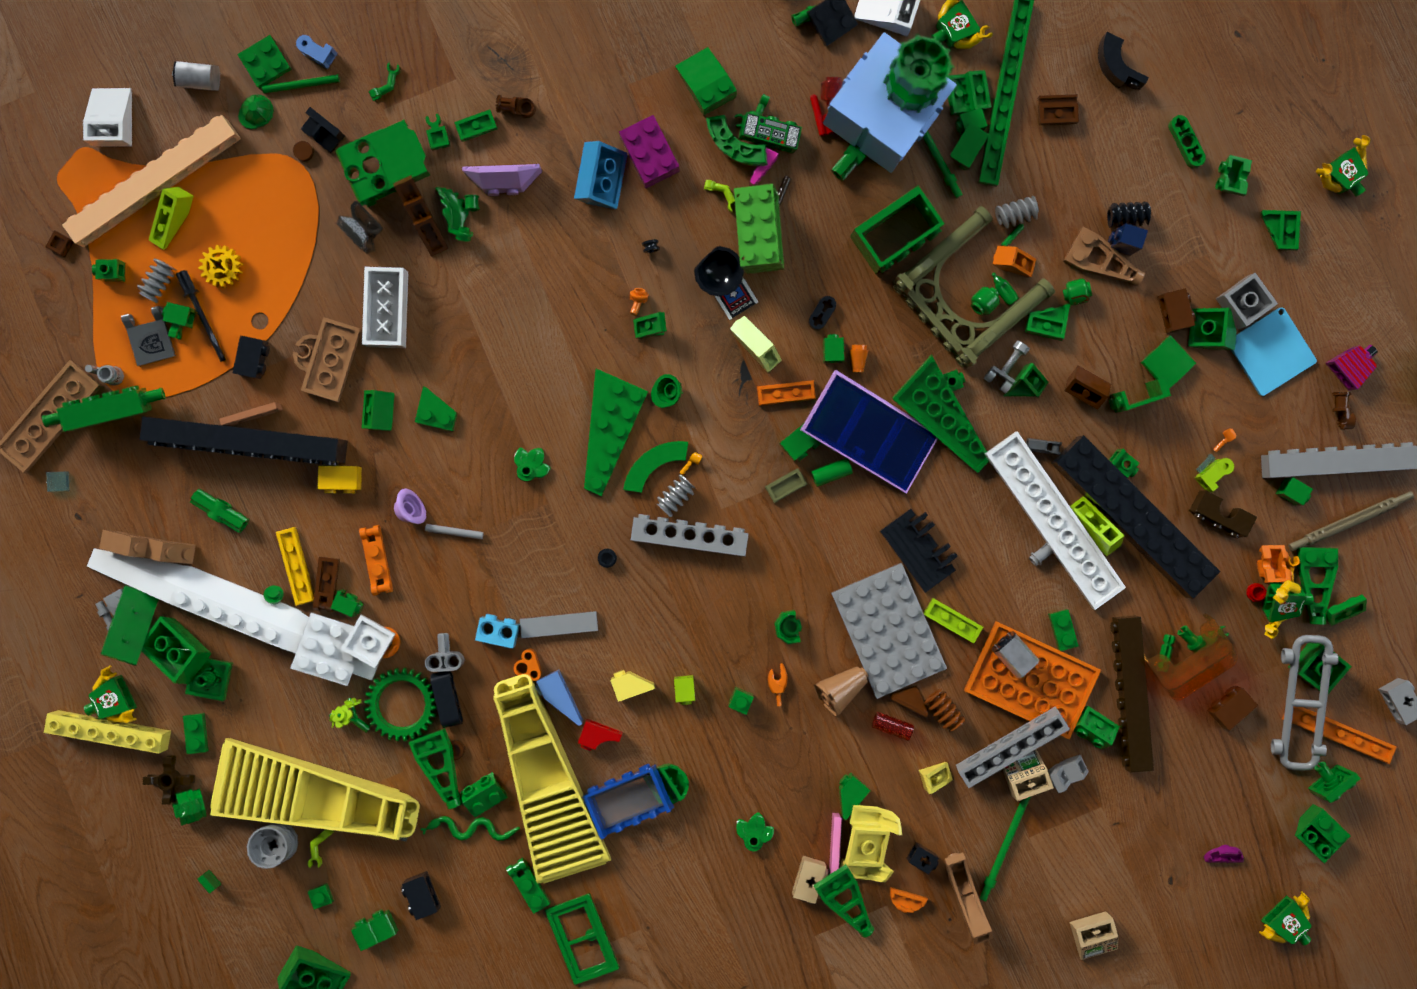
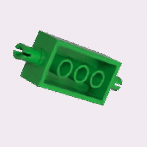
M137 385L122 389L123 393H120L119 390L103 393V398H100L99 395L82 398V403H80L79 399L61 403L62 407L56 409L57 413L43 415L42 422L46 428L61 424L63 432L150 411L152 410L151 402L165 400L166 396L163 388L146 391V388L139 389Z

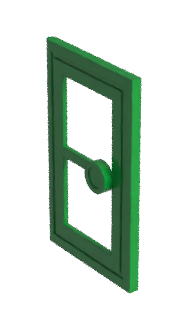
M590 893L544 910L574 985L620 969ZM584 907L592 928L586 931L585 936L568 941L559 916ZM597 938L606 962L580 971L570 945L586 939L593 941Z

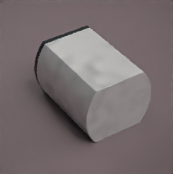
M174 61L172 72L174 86L219 91V66Z
M1014 631L1007 633L992 648V651L1016 678H1022L1039 663L1037 656Z

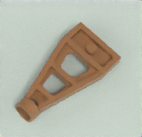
M1084 226L1080 229L1064 259V262L1081 271L1129 282L1136 286L1141 283L1145 276V272L1137 269L1116 249L1111 248V245L1104 238ZM1094 247L1100 248L1106 255V259L1101 265L1088 261V257ZM1112 258L1122 264L1123 268L1120 273L1107 269Z

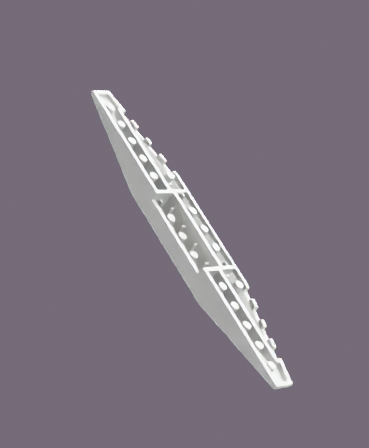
M96 548L93 550L87 567L166 603L293 653L297 652L309 619L307 615L295 607L282 602L270 604L265 601L264 596L260 593L192 566L159 562L142 557H128ZM357 659L352 674L373 680L377 668H373Z

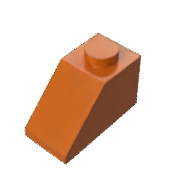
M997 246L993 257V265L1004 271L1032 277L1036 258L1018 247Z

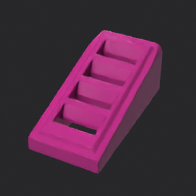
M766 148L768 165L756 166L749 186H756L776 162L779 153Z

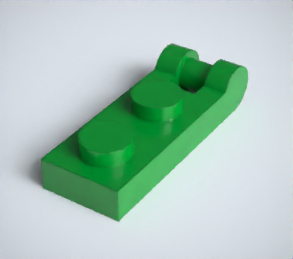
M523 857L515 865L511 864L506 867L507 873L512 877L533 914L551 903L540 883L537 884L533 871ZM522 869L524 874L519 876L517 872Z

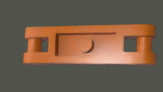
M374 525L373 528L369 529L366 527L360 528L359 533L363 543L371 593L373 596L379 595L381 592L391 593L393 592L381 527L380 525ZM374 535L376 541L370 542L369 536ZM378 579H383L384 584L378 585Z

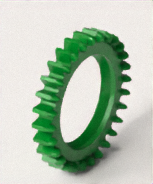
M395 668L393 674L390 669L387 671V676L384 673L380 674L381 680L378 678L373 680L376 685H369V689L373 692H366L365 694L370 699L364 700V703L370 706L366 707L364 711L371 713L366 716V719L373 718L369 725H377L374 731L377 732L382 729L381 737L388 733V740H391L394 735L397 742L401 736L404 741L408 740V736L413 740L416 738L415 733L420 736L423 734L422 729L425 731L429 729L427 724H433L434 721L430 717L437 716L432 711L436 710L437 706L433 704L435 702V698L432 697L434 694L433 690H429L432 685L431 683L425 684L428 679L427 677L422 680L420 679L421 672L414 676V669L410 670L408 674L407 668H403L401 673L399 668ZM397 681L413 683L421 690L425 699V708L420 719L406 727H398L388 723L383 718L379 709V700L383 690L388 685Z

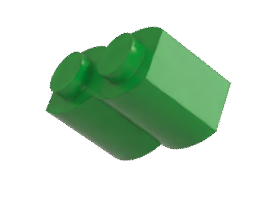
M383 909L373 913L370 919L362 918L354 923L355 926L351 929L360 951L391 938L399 931L390 911H383Z

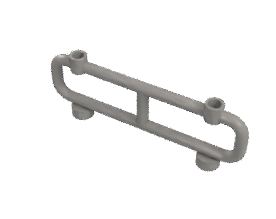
M1303 635L1294 641L1292 649L1283 648L1281 651L1282 664H1290L1282 739L1271 740V753L1280 755V762L1287 769L1308 771L1314 769L1320 761V756H1326L1327 753L1326 745L1322 744L1331 666L1337 665L1338 655L1333 653V644L1328 638L1317 635ZM1304 643H1320L1325 646V652L1322 655L1323 669L1319 700L1295 699L1300 649ZM1294 707L1318 708L1314 742L1311 746L1312 758L1308 763L1290 762L1288 760Z

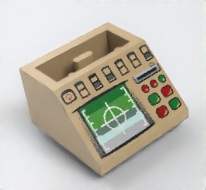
M1037 749L1003 768L1011 795L1017 801L1054 788L1048 770Z
M1106 911L1070 922L1081 960L1118 949V934L1115 923Z

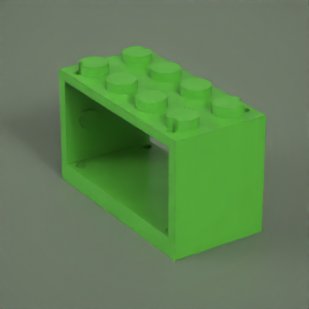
M767 184L734 188L740 267L747 274L785 270L779 195L774 185Z

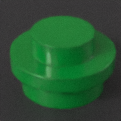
M273 585L265 589L263 596L266 602L278 604L283 599L284 593L281 587Z

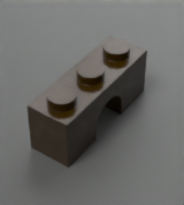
M1207 490L1198 492L1189 510L1194 513L1195 518L1201 521L1208 520L1211 522L1212 527L1219 530L1223 528L1229 531L1228 535L1236 539L1248 536L1257 516L1241 508H1233L1229 516L1225 518L1220 513L1222 498Z

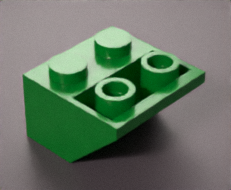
M1314 804L1300 817L1295 834L1324 864L1351 836L1323 808Z

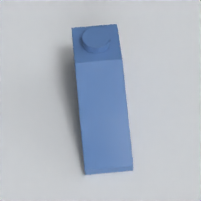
M560 670L552 672L536 681L538 684L536 689L540 696L543 695L546 701L578 726L583 723L582 716Z

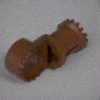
M497 95L496 103L498 104H496V112H512V114L522 115L525 118H530L535 114L536 107L531 99L521 97L506 98ZM525 103L532 105V109L528 113L522 112L521 109Z
M1333 392L1332 394L1335 396L1333 412H1338V427L1340 429H1353L1356 424V417L1352 412V408L1349 407L1351 392H1341V394L1340 392Z

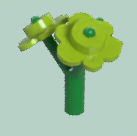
M348 698V700L344 701L345 704L342 707L338 706L335 710H332L331 714H329V721L332 722L331 728H334V726L342 728L351 722L365 733L368 732L370 726L358 718L354 707L362 703V700Z

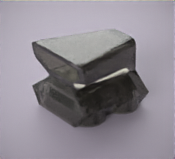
M355 201L350 207L352 218L339 215L336 224L362 251L368 254L375 251L374 239L384 228L358 201Z

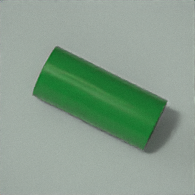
M844 458L811 471L816 487L851 475L853 471L849 460Z

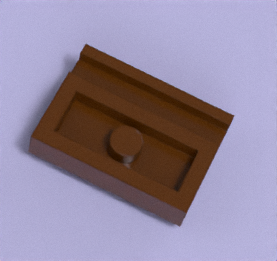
M1078 94L1039 96V125L1077 124L1079 122Z

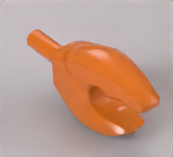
M780 663V679H774L773 669L768 674V686L772 693H776L777 706H782L781 693H784L788 682L787 672L783 663Z

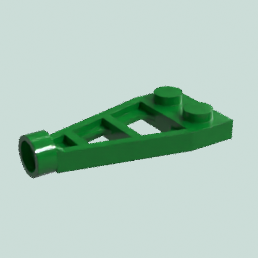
M1300 547L1297 549V556L1300 559L1297 569L1304 593H1311L1312 588L1323 589V597L1320 603L1314 602L1312 605H1306L1308 615L1310 616V624L1326 625V613L1338 570V548ZM1311 567H1323L1326 570L1322 583L1315 584L1311 581L1309 574Z
M446 729L438 730L408 742L416 762L444 803H446L448 810L460 806L462 800L458 792L453 749ZM441 752L444 757V767L437 770L429 763L428 756ZM447 772L450 786L442 787L437 778L438 774Z
M846 864L813 885L823 902L856 929L861 937H869L874 932V927L869 921L858 883ZM846 889H850L852 894L851 900L843 905L835 900V896ZM858 905L861 913L851 918L847 911Z

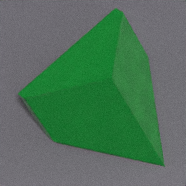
M1033 363L1024 365L1015 378L1014 384L1003 396L1039 397L1049 382Z

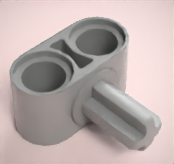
M448 633L438 634V652L426 658L425 667L430 672L459 669L465 661L463 654L457 651H450ZM451 656L458 658L459 664L457 666L451 664ZM433 657L439 660L438 667H434L431 664Z

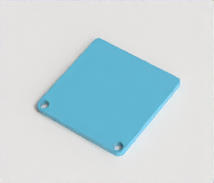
M1284 308L1274 310L1236 334L1235 350H1231L1260 396L1268 394L1317 362V359ZM1279 310H1282V315L1278 313Z

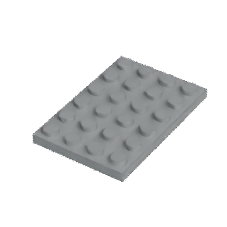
M902 563L831 593L862 667L868 674V681L877 699L947 669Z

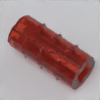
M878 711L872 722V728L907 741L910 740L914 730L913 724Z

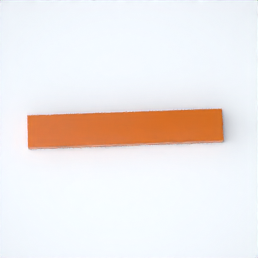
M1294 707L1292 724L1315 733L1317 713L1304 707ZM1325 717L1323 737L1387 764L1391 763L1397 748L1396 746Z

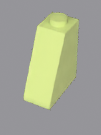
M745 316L734 322L730 328L732 333L767 373L782 361L775 346Z

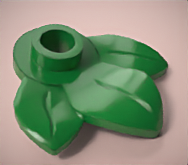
M520 447L516 451L514 462L518 467L517 476L521 481L529 482L534 477L542 478L550 471L551 467L543 463L544 451L542 448H535L528 453ZM528 469L530 473L524 474L523 470Z
M759 812L754 814L749 822L738 819L736 824L738 836L744 840L745 847L752 852L761 849L763 843L770 841L774 834V827L765 826L764 818ZM751 838L757 839L756 845H751Z

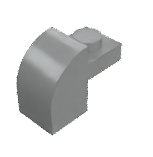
M1081 755L1068 758L1048 770L1053 787L1057 789L1058 793L1065 792L1071 783L1085 779L1089 772Z

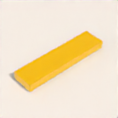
M296 527L276 532L295 605L313 602L314 591Z

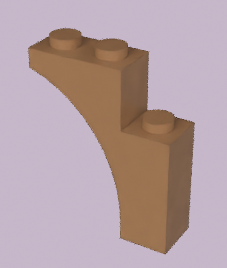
M103 530L99 549L128 557H142L159 562L193 564L196 545L143 537L121 531Z
M963 852L950 854L945 858L947 875L974 944L993 939L991 927L974 887Z

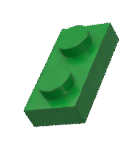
M490 109L454 122L462 142L498 129Z
M1361 594L1357 597H1351L1339 605L1331 606L1327 609V622L1333 626L1366 611L1367 599Z
M1069 609L1048 614L1058 650L1064 651L1078 647Z
M205 713L184 715L186 753L194 754L209 751Z

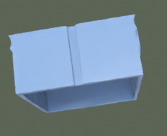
M884 32L868 53L865 52L863 54V57L854 66L846 79L843 80L841 85L843 87L827 108L828 113L823 124L854 147L856 145L859 146L862 153L892 173L915 141H920L942 111L943 107L941 106L957 84L947 78L948 83L943 90L938 92V99L935 104H930L922 109L920 113L915 110L906 109L901 111V107L896 105L891 99H887L888 92L886 84L883 83V80L890 71L889 67L893 59L899 53L898 49L901 44Z

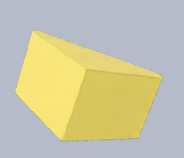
M948 762L919 770L924 789L928 794L936 792L953 780Z

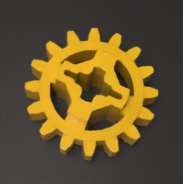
M216 245L215 250L209 247L208 254L202 253L205 258L199 259V261L203 263V266L198 268L204 271L201 277L207 278V283H213L215 287H218L220 284L221 287L226 288V283L233 285V279L239 280L236 275L243 273L239 270L243 263L238 262L241 257L235 255V250H229V247L225 245L222 248ZM217 262L220 263L225 270L221 269Z

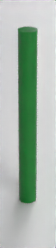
M337 74L264 85L262 90L265 94L340 82V77Z

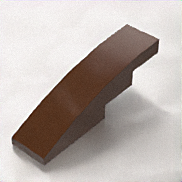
M412 176L395 182L394 187L403 201L404 207L430 256L432 257L447 250L448 246Z

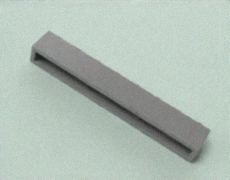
M1413 442L1400 443L1401 447H1394V443L1382 444V448H1375V445H1363V449H1356V446H1344V450L1338 451L1337 447H1326L1325 451L1318 452V448H1309L1304 453H1299V449L1287 450V454H1280V450L1268 451V455H1261L1262 478L1417 469V446H1413Z

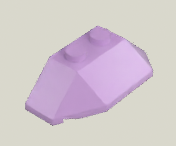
M540 164L462 167L464 174L484 193H488L489 196H498L499 193L518 195V192H524L542 173Z

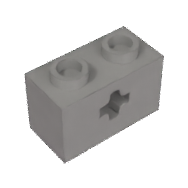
M1397 678L1378 689L1397 723L1408 725L1417 720V696L1414 693L1415 688L1410 681Z

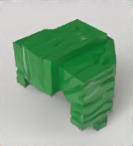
M795 610L781 612L774 622L776 636L787 644L801 642L798 632H801L802 626L800 620L796 619Z
M200 788L175 793L177 803H173L172 806L176 818H179L181 826L207 817Z

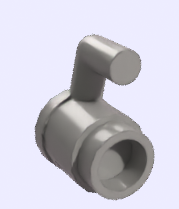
M85 366L86 372L96 374L104 383L118 385L124 379L122 369L117 366Z

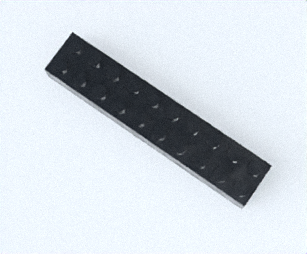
M142 417L140 440L147 441V445L242 456L244 453V456L260 458L264 454L263 458L281 460L283 456V460L301 462V458H303L302 462L320 464L321 460L323 465L339 466V463L346 462L348 440L150 417Z
M1084 435L1077 436L1051 463L1125 535L1124 537L1184 597L1194 599L1221 572Z

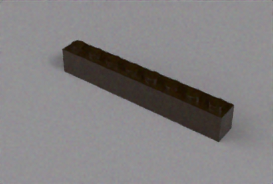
M1135 615L1112 617L1113 622L1110 624L1112 634H1114L1112 650L1116 657V660H1114V670L1117 672L1115 687L1119 692L1117 707L1120 710L1121 716L1118 719L1120 729H1122L1120 745L1124 752L1122 765L1131 773L1154 771L1141 617Z

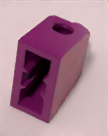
M1359 345L1344 351L1325 364L1348 391L1356 390L1361 387L1376 369L1377 364L1373 361L1372 357L1378 351L1372 345H1368L1365 349Z

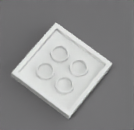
M311 612L291 669L348 686L357 658L341 650L354 626Z

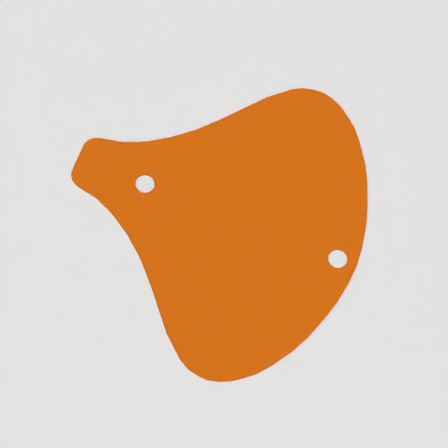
M82 147L72 155L58 172L57 184L72 202L78 214L83 211L86 205L93 204L99 200L102 194L109 193L114 189L115 185L125 182L132 173L141 171L146 165L119 161L109 158L93 148ZM277 153L250 154L207 162L172 186L180 187L194 197L189 214L166 249L163 250L149 241L161 195L88 244L91 265L96 264V259H119L125 262V281H100L95 279V276L92 274L93 345L96 366H117L124 373V379L120 384L110 385L105 383L112 391L119 390L120 393H123L122 389L138 385L139 389L146 388V391L163 388L165 396L169 397L195 389L234 367L240 335L266 341L275 332L298 295L309 268L316 243L319 214L317 194L309 172L301 163L287 155ZM216 245L221 246V248L225 245L229 247V250H235V255L241 257L238 262L243 263V266L239 267V270L243 273L236 275L239 280L233 279V285L226 283V288L221 287L220 284L218 287H215L213 283L209 284L206 282L207 278L201 277L204 271L198 268L203 266L199 259L205 258L202 253L208 254L209 247L215 250ZM154 258L176 269H171L175 274L174 277L167 276L171 281L170 284L163 283L166 286V290L159 289L163 295L161 297L155 296L158 300L157 303L138 293L141 291L137 287V285H145L141 281L142 278L149 279L145 274L146 272L153 273L149 266H157L153 261ZM217 262V264L219 265V267H220L221 269L225 270V269L223 268V266H222L220 263ZM187 270L195 289L199 290V293L195 296L226 360L220 362L196 312L193 328L183 327L181 340L170 337L175 357L137 366L121 316L125 314L133 315L135 326L156 321L151 308L155 306L164 308L167 302L195 309L190 297L184 298L183 295L185 293L176 277V273ZM256 313H264L268 317V325L264 329H256L252 325V317ZM166 322V325H167V328H168V332H169V330H170L172 324Z

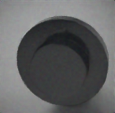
M603 549L598 554V562L602 567H612L617 561L616 553L612 549Z

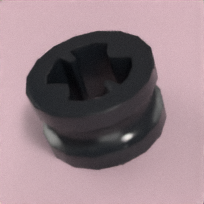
M658 239L642 242V246L645 247L643 252L653 253L659 251L660 247L657 246L659 243Z

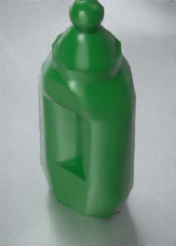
M992 273L995 289L1005 303L1011 305L1018 300V294L1006 279L996 276V273Z

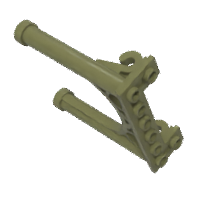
M983 206L978 207L969 219L906 273H900L892 282L894 290L899 295L903 294L907 299V305L911 309H916L919 313V319L924 324L928 323L932 328L930 329L932 334L936 338L940 337L944 342V348L950 353L953 352L957 363L961 367L965 366V368L974 365L980 354L1045 298H1050L1055 293L1053 286L1046 279L1042 278L1002 315L986 323L967 321L959 317L948 307L939 287L941 267L947 258L983 227L993 221L991 214ZM935 268L933 281L922 279ZM927 284L932 286L934 291L933 297L930 299L923 297L919 291L920 285ZM937 299L938 302L935 304L937 313L935 315L926 304L932 303ZM941 320H948L951 323L954 320L957 323L949 331ZM958 326L968 327L970 337L967 341L959 339L956 335V328ZM974 328H975V329L987 328V329H986L983 333H981L976 339H974V337H975V330H974Z

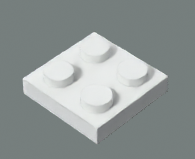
M360 615L341 650L371 667L377 668L396 634L366 616Z

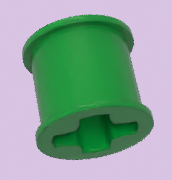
M478 195L464 196L465 211L480 210Z

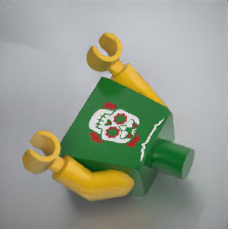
M947 0L937 16L936 28L938 32L931 35V38L936 37V41L939 43L945 41L949 48L970 49L980 43L983 38H991L993 33L990 32L985 35V30L989 29L990 26L985 25L980 29L963 0Z
M1362 135V140L1355 138L1353 143L1357 145L1356 148L1353 147L1344 152L1330 164L1322 163L1323 169L1318 168L1316 173L1320 176L1324 189L1338 194L1350 189L1355 197L1366 191L1360 181L1368 175L1366 147L1370 144V137Z
M1286 580L1284 583H1269L1262 608L1269 621V624L1265 625L1266 632L1264 635L1274 639L1278 634L1277 628L1283 621L1299 617L1302 614L1304 605H1312L1314 603L1313 595L1311 593L1305 594L1299 584L1290 580Z
M111 665L102 669L101 675L93 686V691L88 695L91 703L84 706L85 713L88 716L96 713L99 719L106 718L110 722L129 723L137 720L132 716V712H134L137 706L123 676H116V672L112 673L110 670Z
M1301 891V895L1298 898L1294 896L1291 899L1286 895L1260 920L1265 924V930L1259 931V933L1266 939L1279 943H1286L1288 941L1293 945L1299 941L1303 946L1309 944L1311 937L1306 933L1312 927L1309 922V897L1303 891Z

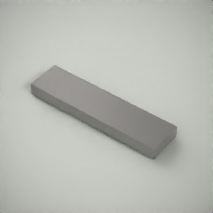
M597 611L520 619L521 638L598 631Z

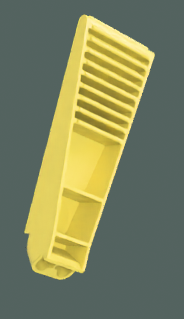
M522 674L498 682L494 687L495 696L493 697L502 724L537 884H545L611 861L604 840L600 839L583 799L584 794L549 713L531 677Z
M226 738L225 743L222 745L210 805V815L377 835L399 840V838L410 837L414 833L420 804L416 799L400 792L398 789L235 739Z

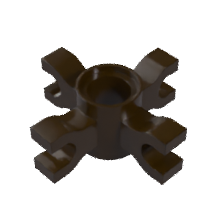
M168 755L163 758L162 774H148L143 777V785H157L163 790L162 805H170L171 802H175V786L195 783V775H181L175 770L176 755ZM166 776H169L171 778V784L167 782Z

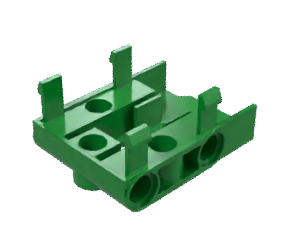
M405 120L370 133L339 147L335 151L344 170L345 177L349 181L360 206L367 205V207H371L377 204L376 200L397 192L394 183L408 176H412L415 182L430 176L424 164L426 155L415 131L408 129V124ZM369 146L368 152L361 153L363 147ZM375 157L380 164L378 171L372 174L365 172L363 162ZM358 171V178L352 179V174ZM385 181V186L382 189H377L378 183Z

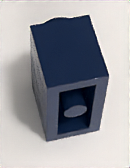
M1126 223L1114 232H1111L1108 243H1110L1111 248L1116 249L1119 253L1131 256L1143 248L1148 230Z

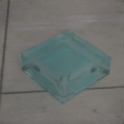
M46 472L47 492L70 491L69 472Z

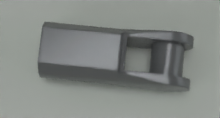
M1027 438L1026 444L1031 452L1061 454L1059 447L1062 445V442ZM1048 444H1052L1051 451L1047 450Z

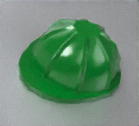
M251 95L246 98L239 110L238 118L240 123L248 129L263 127L273 118V105L263 95Z
M671 374L660 376L651 390L653 403L661 408L675 405L683 394L682 383Z

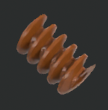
M941 688L928 696L924 704H932L929 707V711L935 709L936 711L933 716H941L937 722H945L942 728H949V732L964 723L965 717L960 716V710H955L956 705L951 704L952 699L946 698L947 692L942 691Z

